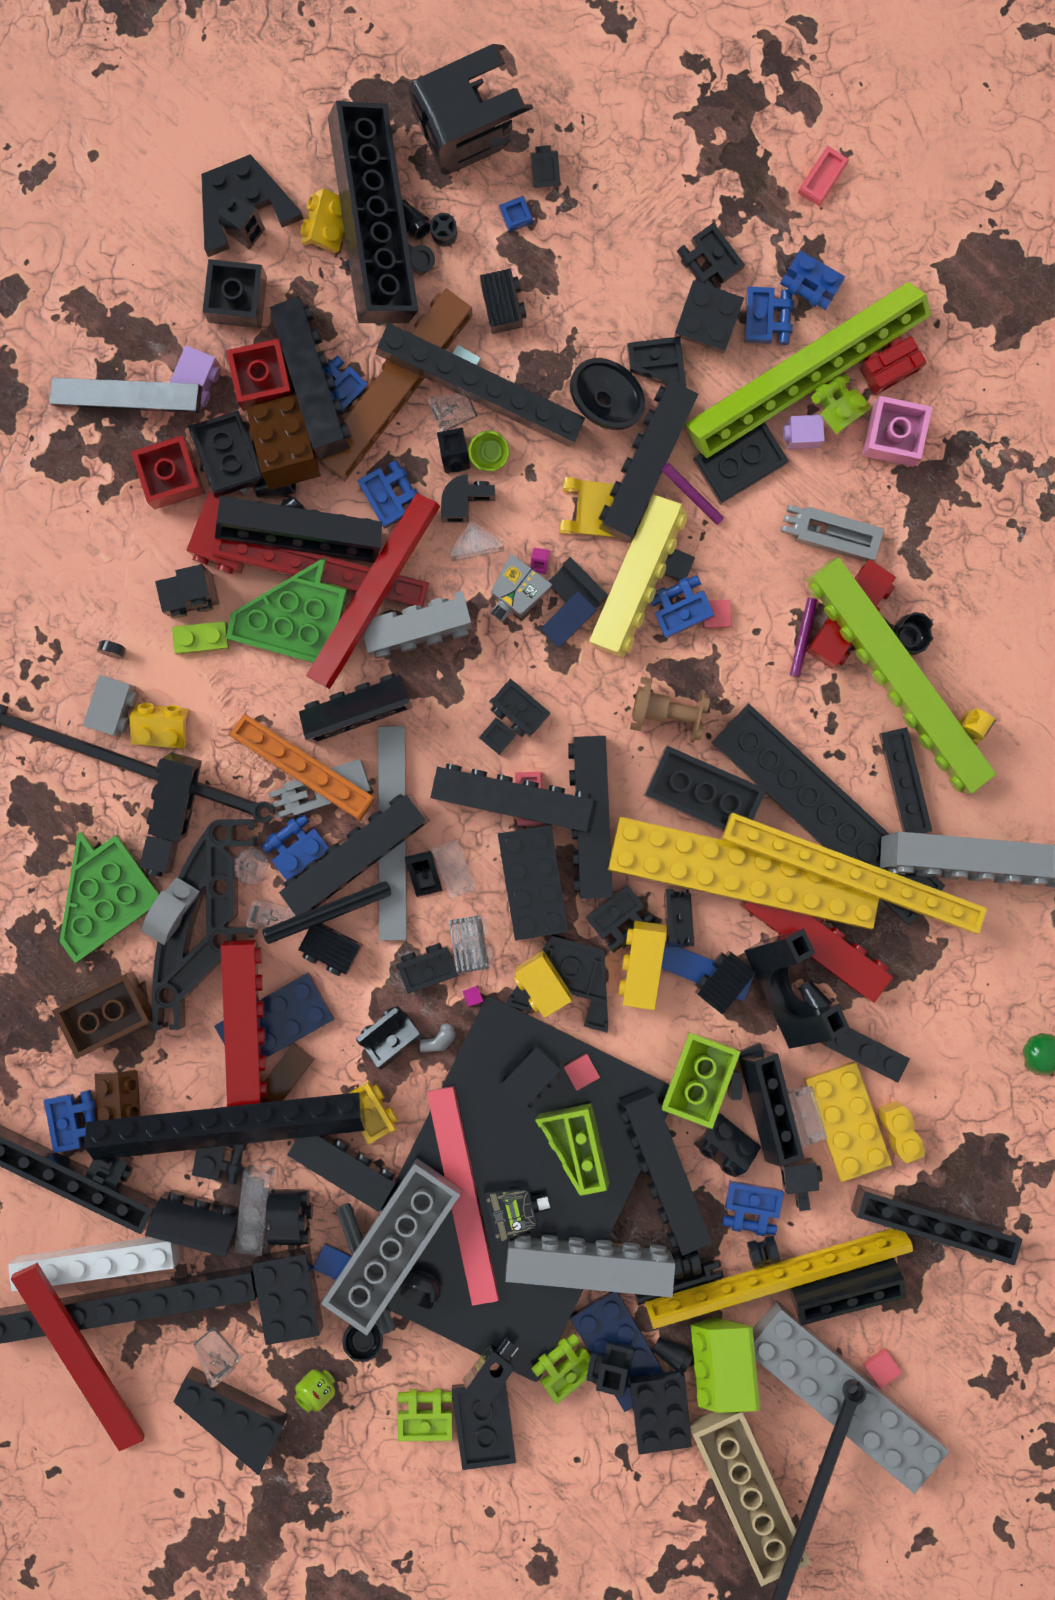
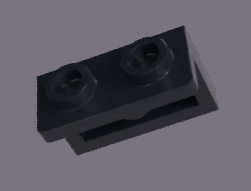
M511 678L494 698L492 697L489 701L493 706L490 711L501 720L506 717L513 724L510 728L520 737L526 734L530 738L551 714Z
M441 943L426 947L427 953L416 956V953L412 952L400 957L401 962L397 963L396 967L400 971L407 994L459 976L448 945L442 947Z
M396 1006L385 1011L382 1018L375 1024L365 1027L361 1031V1035L356 1038V1041L365 1048L377 1068L382 1070L420 1040L423 1035L407 1012Z
M721 1113L717 1115L713 1129L707 1128L703 1136L694 1143L703 1156L715 1161L724 1173L733 1177H738L747 1172L761 1149L759 1144Z

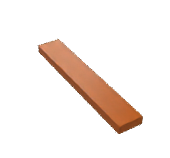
M245 713L229 734L231 738L359 821L362 820L376 800L369 793Z

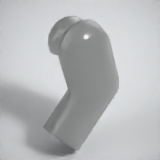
M445 1023L440 1026V1032L435 1038L420 1039V1052L446 1050L455 1039L456 1033L454 1032L453 1025Z

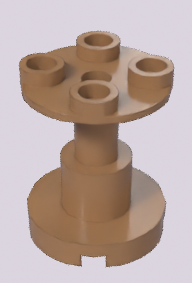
M641 676L640 682L644 684V687L638 686L632 712L633 720L636 723L630 722V729L641 731L644 719L665 723L666 718L692 723L690 742L693 743L695 739L701 740L704 724L700 720L702 713L707 714L710 698H708V695H705V690H701L696 707L670 702V696L650 692L652 679Z

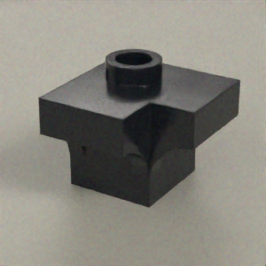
M608 1340L605 1353L592 1351L586 1381L597 1385L596 1391L623 1397L628 1388L635 1347Z

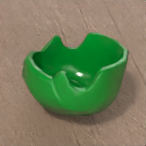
M1039 1033L1030 1037L1023 1048L1025 1067L1035 1075L1047 1076L1054 1073L1055 1036Z

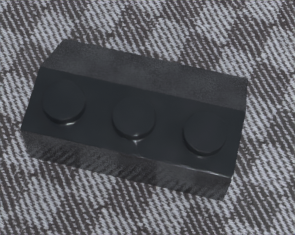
M170 1190L169 1192L166 1191L159 1198L145 1236L225 1257L235 1244L243 1212L237 1211V1207L230 1204L219 1206L211 1204V1200L204 1197L193 1199L185 1197V1193L182 1191Z

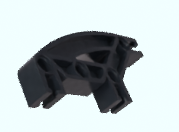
M220 819L211 822L197 841L178 876L179 879L197 889L199 894L184 913L180 926L166 944L163 945L157 941L152 986V1030H161L168 1027V1022L163 1021L164 1008L169 1007L173 1008L174 1024L170 1025V1030H180L185 1027V998L221 963V947L217 944V936L220 933L225 934L228 937V941H237V933L249 932V938H254L255 934H258V926H229L238 916V857L229 847L258 846V836H252V839H249V841L236 840V827L249 825V830H254V827H258V821L255 819ZM220 826H225L228 830V836L223 841L219 840L216 835L217 829ZM221 879L225 880L228 884V890L225 894L219 893L216 887ZM206 893V937L189 953L193 928ZM165 988H170L174 992L172 1002L164 998L163 992Z

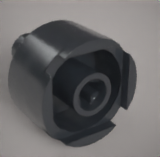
M272 1189V1192L268 1194L265 1221H269V1227L271 1228V1230H266L268 1244H309L311 1232L310 1227H307L308 1219L313 1218V1203H309V1190Z

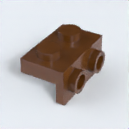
M137 1070L94 1074L98 1121L141 1116Z

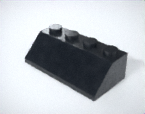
M395 673L381 677L380 683L370 686L369 682L354 687L355 692L345 695V692L342 691L329 696L330 700L320 704L319 700L305 704V709L299 711L305 740L316 743L412 709L413 707L403 678L401 676L396 677Z

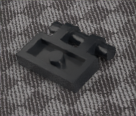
M714 222L692 237L691 242L695 246L694 250L690 252L683 245L676 251L681 257V263L685 269L689 268L695 276V281L715 288L716 286L711 281L713 277L717 276L723 284L744 269L745 266ZM701 257L704 258L710 267L705 271L697 262Z
M626 885L585 917L602 939L612 933L615 939L607 946L613 953L621 947L624 949L628 946L626 945L628 929L621 933L617 928L630 918L633 923L634 921L648 923L656 921L649 912L642 918L638 916L636 912L643 908L644 905L629 885Z
M247 1144L197 1149L192 1176L218 1181L221 1171L228 1172L226 1182L237 1184L238 1176L242 1174L243 1165L241 1161L243 1151L247 1149ZM226 1147L233 1149L231 1161L224 1160Z

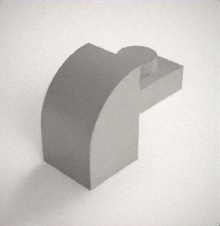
M176 877L170 886L159 894L151 906L141 931L165 945L180 926L184 913L196 900L199 891Z

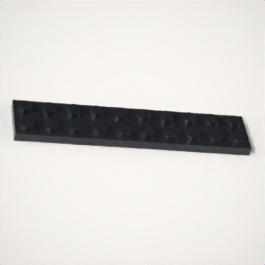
M748 703L711 743L751 781L765 788V794L821 846L880 868L881 837L889 835V833ZM915 872L900 875L940 891L945 887L935 875H932V877H916ZM881 900L907 925H910L919 915V913Z

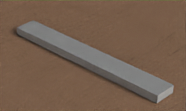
M405 726L378 727L379 810L383 813L390 807L389 802L399 794L406 795ZM406 840L379 860V883L387 881L392 891L391 896L379 900V940H407Z

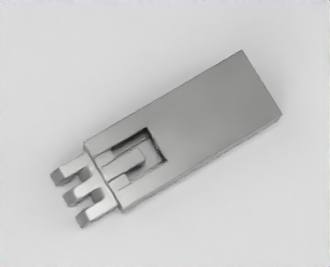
M792 505L787 506L786 511L796 516L785 515L783 522L792 524L793 527L783 525L780 532L795 536V542L865 562L869 559L873 562L876 560L884 528L808 506L806 509ZM811 520L827 525L825 535L819 533L821 526L810 525Z
M362 759L330 768L365 792L372 791ZM297 780L284 783V788L269 792L270 798H276L280 795L282 800L273 802V807L277 808L284 805L285 810L275 813L276 818L290 814L297 816L333 803L316 792L315 799L300 803L299 800L308 798L309 794L307 790L296 793L308 788Z

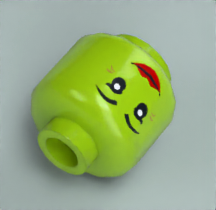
M312 1369L295 1386V1400L305 1411L319 1412L335 1396L334 1378L326 1370L320 1372Z

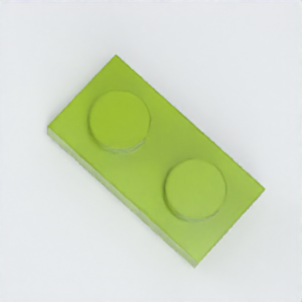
M225 621L172 627L175 654L229 649V640L226 639L227 622Z

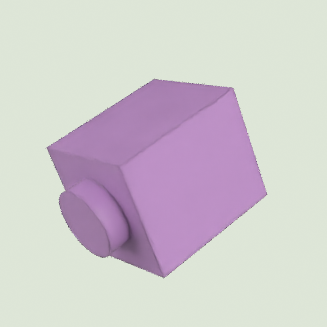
M821 415L791 416L786 423L787 425L783 426V440L788 442V450L820 448L824 443V424Z

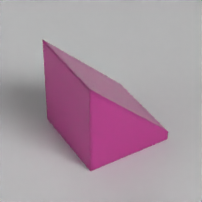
M533 548L530 568L536 573L546 574L550 550Z
M478 985L462 991L468 1007L484 1001Z

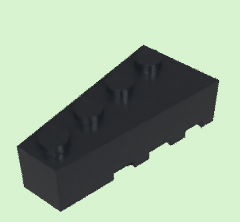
M193 1366L186 1375L173 1401L258 1476L288 1414Z

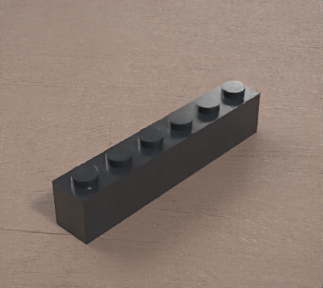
M300 296L271 306L272 317L313 450L320 459L350 449L348 438L352 437L347 422H342L340 416L344 413L339 398L335 399L333 391L337 390L332 375H328L326 371L329 362L324 350L320 351L318 344L322 343L317 327L313 328L311 321L315 320L310 305H305Z
M669 380L665 387H659L654 397V401L658 403L654 411L649 409L643 421L646 429L643 435L637 434L631 447L635 449L632 459L627 457L620 470L625 474L621 482L616 481L609 495L613 499L610 506L604 505L598 517L602 521L599 529L625 542L632 538L662 474V468L670 457L698 393L672 380Z
M220 496L215 539L374 563L381 548L382 521Z
M606 735L573 737V743H568V758L574 759V770H569L570 786H575V791L590 793L591 799L598 801L591 833L571 829L572 839H577V850L572 851L573 866H578L579 877H574V893H579L580 899L613 897L612 871H608L611 843Z
M446 763V768L437 766L430 796L432 799L591 833L598 801L591 799L590 793L575 791L574 796L565 794V788L549 785V789L546 790L538 788L539 783L529 780H523V784L513 783V777L497 774V779L487 777L488 772L472 769L471 773L461 772V766Z
M399 794L389 802L390 807L383 813L381 810L375 812L367 819L370 823L362 829L358 826L346 835L348 839L344 843L332 845L325 851L327 856L320 861L318 859L313 860L304 867L305 873L299 877L294 875L283 883L285 888L279 893L296 916L319 907L430 822V819L412 795L406 794L403 796Z
M647 1088L621 1099L622 1108L619 1109V1114L624 1125L629 1124L632 1133L628 1135L633 1149H638L642 1157L638 1159V1163L643 1174H648L651 1183L647 1184L653 1200L658 1199L661 1208H658L657 1212L662 1224L667 1223L670 1233L666 1235L672 1249L677 1248L681 1255L684 1256L711 1244V1238L655 1093L650 1088Z
M859 1184L851 1207V1211L857 1218L1011 1265H1015L1022 1243V1238L1013 1231Z

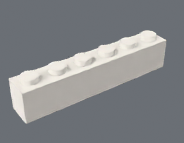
M152 1237L21 1255L8 1264L11 1292L18 1291L11 1281L13 1273L35 1263L39 1264L51 1285L54 1286L173 1269L181 1261L179 1245Z

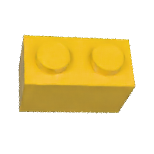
M544 950L516 966L514 980L521 991H527L531 997L528 999L529 1003L536 1013L540 1012L546 1018L572 1001V993Z

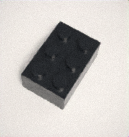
M310 1246L257 1255L252 1263L265 1345L320 1336L324 1325Z

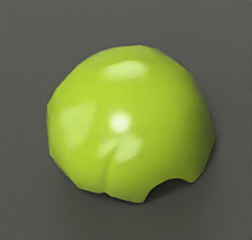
M495 431L480 432L471 440L468 449L471 462L482 471L499 470L507 463L510 455L508 441L502 434Z

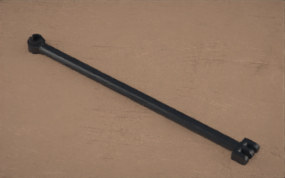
M0 704V728L4 726L158 781L159 775L156 774V766L7 714L8 706ZM201 782L197 784L195 794L197 796L253 815L254 819L261 823H268L273 819L271 815L267 817L261 816V809L264 807L269 809V813L275 814V809L271 803L265 801L257 803Z
M855 1379L847 1380L842 1387V1393L845 1398L771 1600H787L856 1407L866 1398V1390L863 1384ZM857 1386L856 1392L849 1393L850 1387Z

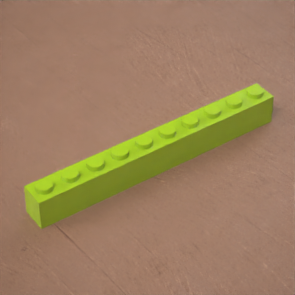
M910 282L905 283L691 419L684 425L692 445L706 458H709L931 316L927 294Z
M838 557L828 561L805 579L809 584L808 589L810 593L824 604L826 615L832 621H836L841 627L840 633L847 642H852L857 649L856 655L859 660L864 664H868L871 668L873 679L887 690L889 701L895 707L901 709L904 714L903 720L910 728H914L920 735L918 740L927 750H931L935 756V764L950 776L949 782L957 792L972 794L994 777L996 772L841 559Z

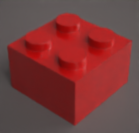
M279 339L226 350L237 403L243 411H246V407L293 394L287 362Z
M183 435L131 451L146 501L153 509L205 494L190 444Z

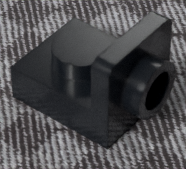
M551 145L536 146V152H530L534 188L561 185L558 151L551 150Z
M463 427L437 432L444 472L452 473L470 469Z

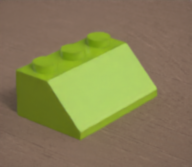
M689 1032L661 1110L713 1129L740 1051L736 1047Z
M717 1317L692 1324L691 1334L698 1407L716 1413L760 1410L753 1327Z

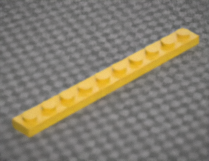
M731 813L721 840L972 934H980L987 908L735 813Z
M892 1228L784 1260L777 1264L767 1265L674 1293L673 1297L653 1299L645 1302L652 1327L656 1329L913 1252V1246L906 1232Z

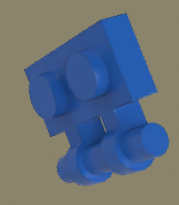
M800 250L780 284L788 288L787 292L792 295L798 294L809 301L808 304L816 307L817 305L826 310L846 276Z
M748 286L744 342L771 344L772 335L776 333L779 335L780 345L790 344V335L793 334L791 311L794 310V301L792 300V294L787 292L788 289L781 291V299L774 298L775 288ZM774 310L780 311V322H773Z
M337 355L329 362L326 371L328 375L331 374L335 379L337 390L333 391L335 399L339 398L345 413L352 403L366 391L365 388L368 383L350 366L341 373L338 369L345 362Z
M397 460L388 464L392 472L385 477L381 468L357 480L379 521H382L384 529L399 521L405 513L402 506L410 504L416 493L419 494L417 489H413L407 479L408 473L405 468H401ZM395 483L399 484L404 493L399 497L396 496L391 487Z
M698 575L689 579L685 577L679 580L680 583L666 589L663 587L657 590L658 593L655 594L651 605L654 607L660 603L663 604L664 609L656 612L655 615L665 638H669L715 617L705 591L703 590L694 595L692 588L702 584ZM682 593L685 594L686 599L672 604L671 598Z
M304 813L297 819L292 818L289 820L285 828L278 833L273 832L268 836V840L261 845L266 854L274 848L278 850L280 854L272 859V862L286 881L292 876L300 874L305 870L304 867L315 859H320L326 854L325 851L330 848L316 828L307 834L302 827L310 822ZM295 833L299 840L287 848L283 842Z
M91 1090L80 1092L81 1103L75 1104L73 1093L44 1100L53 1153L78 1149L83 1146L81 1137L85 1136L86 1126L79 1127L77 1113L84 1111L86 1122L97 1121L95 1114L97 1104L96 1100L92 1098Z
M729 1180L725 1208L734 1210L735 1213L733 1217L723 1215L722 1226L731 1227L732 1231L741 1232V1230L753 1231L759 1236H765V1234L776 1235L777 1225L769 1224L768 1218H780L784 1191ZM750 1213L759 1215L758 1220L753 1221L744 1219V1214Z

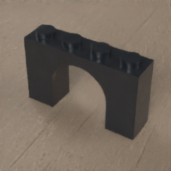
M804 928L762 940L744 950L752 969L756 972L755 976L789 1049L831 1041L850 1029L839 1004L821 1008L810 1007L795 995L788 979L789 966L798 964L815 954Z

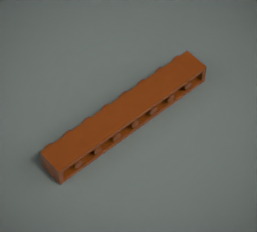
M446 288L442 294L438 293L433 298L430 310L426 315L422 314L419 316L414 324L415 329L411 333L444 350L449 348L473 316L472 307ZM386 359L382 365L383 371L377 378L373 377L365 388L367 392L361 399L357 398L352 403L349 409L350 414L345 420L342 419V422H347L352 437L348 438L350 449L320 459L317 455L316 458L319 463L345 482L425 379L424 377Z

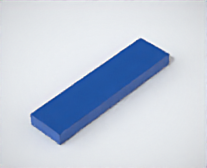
M665 941L661 969L697 982L704 973L709 975L715 967L712 965L714 960L682 947L667 948V941ZM752 979L736 999L745 1000Z

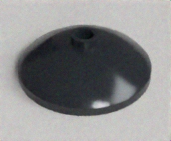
M604 358L588 359L579 364L571 376L570 392L572 399L579 411L592 423L605 429L623 430L633 426L642 416L645 407L643 390L634 375L619 363Z

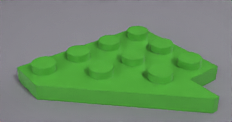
M322 558L233 611L230 615L226 639L314 663L342 617L348 588L322 581L327 559Z
M84 832L77 834L59 941L74 963L80 962L149 912L160 894L143 868L139 867L140 864L119 835L113 836L95 849Z

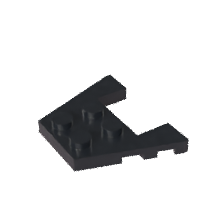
M251 154L201 174L204 249L208 257L230 249L221 227L222 223L216 213L220 206L227 208L231 213L237 212L238 206L232 203L230 197H237L250 207L253 205L257 210L272 204L282 228L304 219L301 210Z
M556 934L551 935L541 951L544 950L572 995L591 1000L584 1027L607 1033L608 1012L604 948ZM516 986L507 1000V1005L530 1011L531 1005L528 999L531 997L526 990L521 991Z

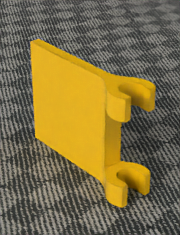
M565 477L562 492H578L576 522L561 520L559 534H581L617 538L599 529L602 521L598 519L604 505L610 506L613 497L609 494L614 484Z

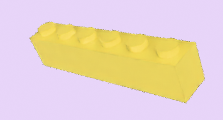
M654 494L652 495L589 640L595 648L623 659L626 652L629 653L634 645L633 636L636 629L642 626L645 619V608L654 599L656 593L655 585L666 571V559L676 548V537L679 530H683L686 525L687 512L682 504Z

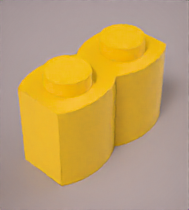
M893 1101L879 1107V1119L885 1130L889 1132L888 1139L892 1151L906 1164L924 1157V1145L919 1135L914 1132V1120L909 1110L898 1101Z

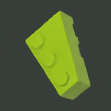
M592 1103L540 1113L535 1121L549 1140L552 1150H555L579 1195L607 1191L610 1180Z

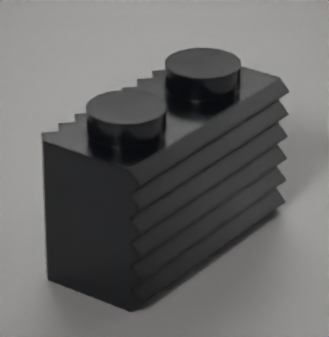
M509 268L480 275V284L491 333L495 334L522 328V319L527 318L524 302L519 303L517 293H521L518 276L513 277L512 271Z
M321 923L308 929L298 950L303 952L302 957L314 964L320 961L327 965V971L340 976L341 973L345 975L349 973L363 944Z
M727 951L726 954L721 952L712 963L715 968L709 975L704 973L695 984L698 988L695 993L722 1015L756 974L752 968L730 951Z

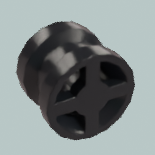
M439 213L432 218L430 229L433 241L442 247L452 245L457 239V226L454 217L448 213Z

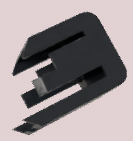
M491 44L419 77L409 86L412 111L443 175L456 172L501 151L511 141L509 136L502 140L500 138V135L504 134L506 136L512 130V120L509 119L533 109V105L524 104L517 88H512L483 102L478 92V88L484 83L483 79L481 78L472 83L469 82L471 79L506 64L500 53L501 50L506 49L504 45Z

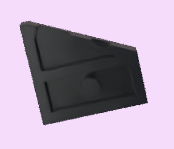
M680 336L627 343L631 373L667 385L669 380H672L686 387Z

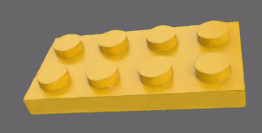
M855 1061L804 1078L840 1182L892 1165Z

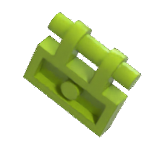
M847 374L837 375L829 381L828 385H821L811 397L815 404L821 403L825 408L820 415L836 434L872 409L864 396L856 388L850 392L846 388V385L850 382Z
M574 1333L566 1340L564 1338L557 1343L558 1346L548 1355L543 1354L539 1357V1362L531 1368L537 1377L544 1371L548 1373L540 1380V1383L556 1405L587 1379L590 1355L583 1346L575 1352L573 1351V1348L580 1343V1340ZM565 1355L567 1359L555 1368L553 1364Z
M441 1388L426 1392H418L417 1389H409V1392H398V1403H408V1410H398V1442L452 1441V1410H442V1403H452V1391H442ZM417 1403H433V1410H417Z

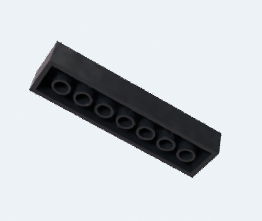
M335 101L328 115V124L358 323H409L418 312V304L388 105L385 103Z

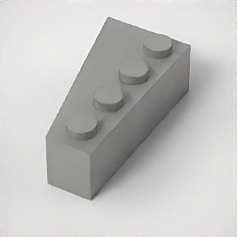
M463 591L454 593L455 599L453 600L443 599L442 597L431 600L426 608H423L422 605H414L403 609L402 615L397 616L396 612H391L374 617L363 634L368 654L370 656L375 655V658L378 659L390 656V651L401 648V652L416 649V644L427 642V645H434L443 642V637L452 635L453 639L469 635L468 631L473 630Z

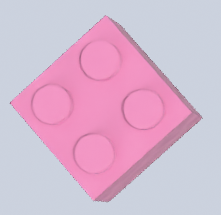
M879 396L872 405L862 456L914 467L922 459L932 407Z

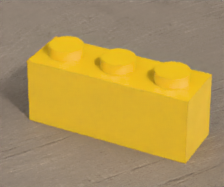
M634 921V928H628L626 945H631L630 955L624 954L622 970L627 971L626 980H620L618 993L619 996H623V1006L655 1010L667 925Z

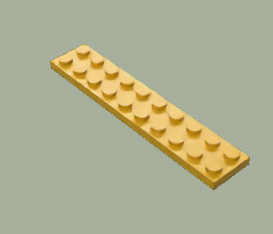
M619 817L608 871L869 930L874 928L879 898L721 839Z

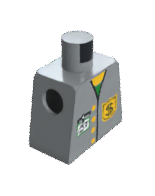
M511 554L491 590V596L498 603L490 614L502 623L511 611L521 618L552 589V584Z

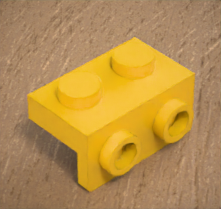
M322 188L316 193L311 194L307 202L309 213L301 226L300 234L303 235L301 244L305 246L314 244L336 254L340 250L344 234L340 198L338 194Z
M152 703L135 705L129 716L131 744L184 749L187 744L186 719L189 715V709L181 708L178 705L154 706Z
M369 1080L349 1092H360L365 1116V1131H361L368 1144L396 1130L398 1118L391 1107L386 1108L381 1100L385 1097L378 1084L373 1085Z

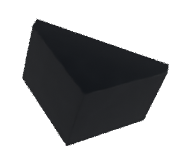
M433 850L405 857L417 897L443 891Z

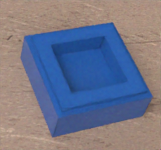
M524 196L499 205V210L509 233L533 224V218Z

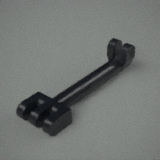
M713 1260L701 1264L703 1269L702 1275L674 1282L673 1294L723 1278V1270L712 1272L713 1269L722 1266L721 1261ZM634 1294L638 1306L645 1304L647 1301L662 1297Z

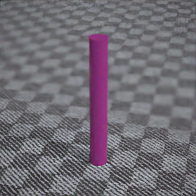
M667 463L662 468V472L716 525L723 520L724 517L670 463Z
M807 598L790 671V676L800 678L818 601L815 598Z

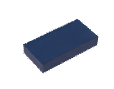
M577 591L541 630L560 648L597 609Z

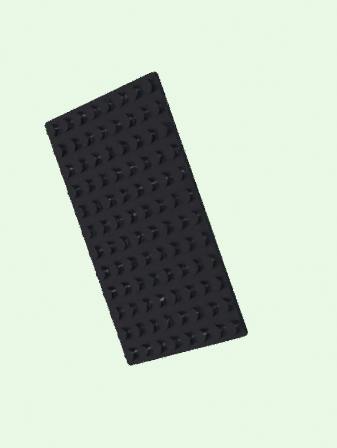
M492 996L486 997L442 1088L455 1086L500 1299L497 1302L472 1306L451 1209L409 1272L425 1271L434 1276L438 1281L441 1295L436 1308L433 1310L426 1309L410 1302L401 1296L400 1287L386 1308L479 1355H482L490 1345L497 1350L504 1339L508 1338L519 1348L510 1359L514 1366L513 1372L531 1381H539L542 1374L537 1377L531 1368L539 1362V1357L543 1354L548 1355L555 1349L583 1289L505 1282L508 1240L496 1244L484 1189L493 1186L528 1184L531 1197L547 1193L551 1209L535 1213L538 1226L525 1232L531 1234L533 1238H542V1235H554L558 1237V1240L569 1241L570 1237L585 1239L586 1243H596V1240H608L641 1171L638 1159L642 1157L638 1149H633L628 1135L632 1132L629 1124L624 1125L619 1114V1109L622 1108L620 1100L650 1088L655 1093L661 1108L670 1084ZM537 1041L560 1063L561 1071L559 1075L561 1077L551 1088L546 1086L541 1091L540 1095L542 1097L531 1109L526 1106L522 1111L498 1088L499 1079ZM587 1053L600 1078L576 1091L563 1066ZM592 1103L610 1184L607 1191L580 1196L564 1170L555 1150H552L549 1140L541 1127L539 1128L535 1119L540 1113ZM431 1110L397 1177L400 1179L399 1184L416 1159H419L444 1176ZM661 1110L666 1120L668 1112Z

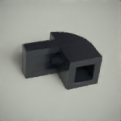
M468 474L452 479L444 488L441 497L442 522L469 523V502L495 501V485H490L488 481H476L474 485H469Z

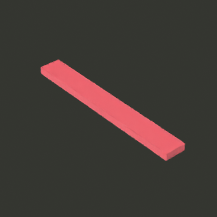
M455 1086L429 1090L427 1096L444 1176L462 1189L459 1198L451 1209L471 1303L473 1306L497 1302L500 1296Z

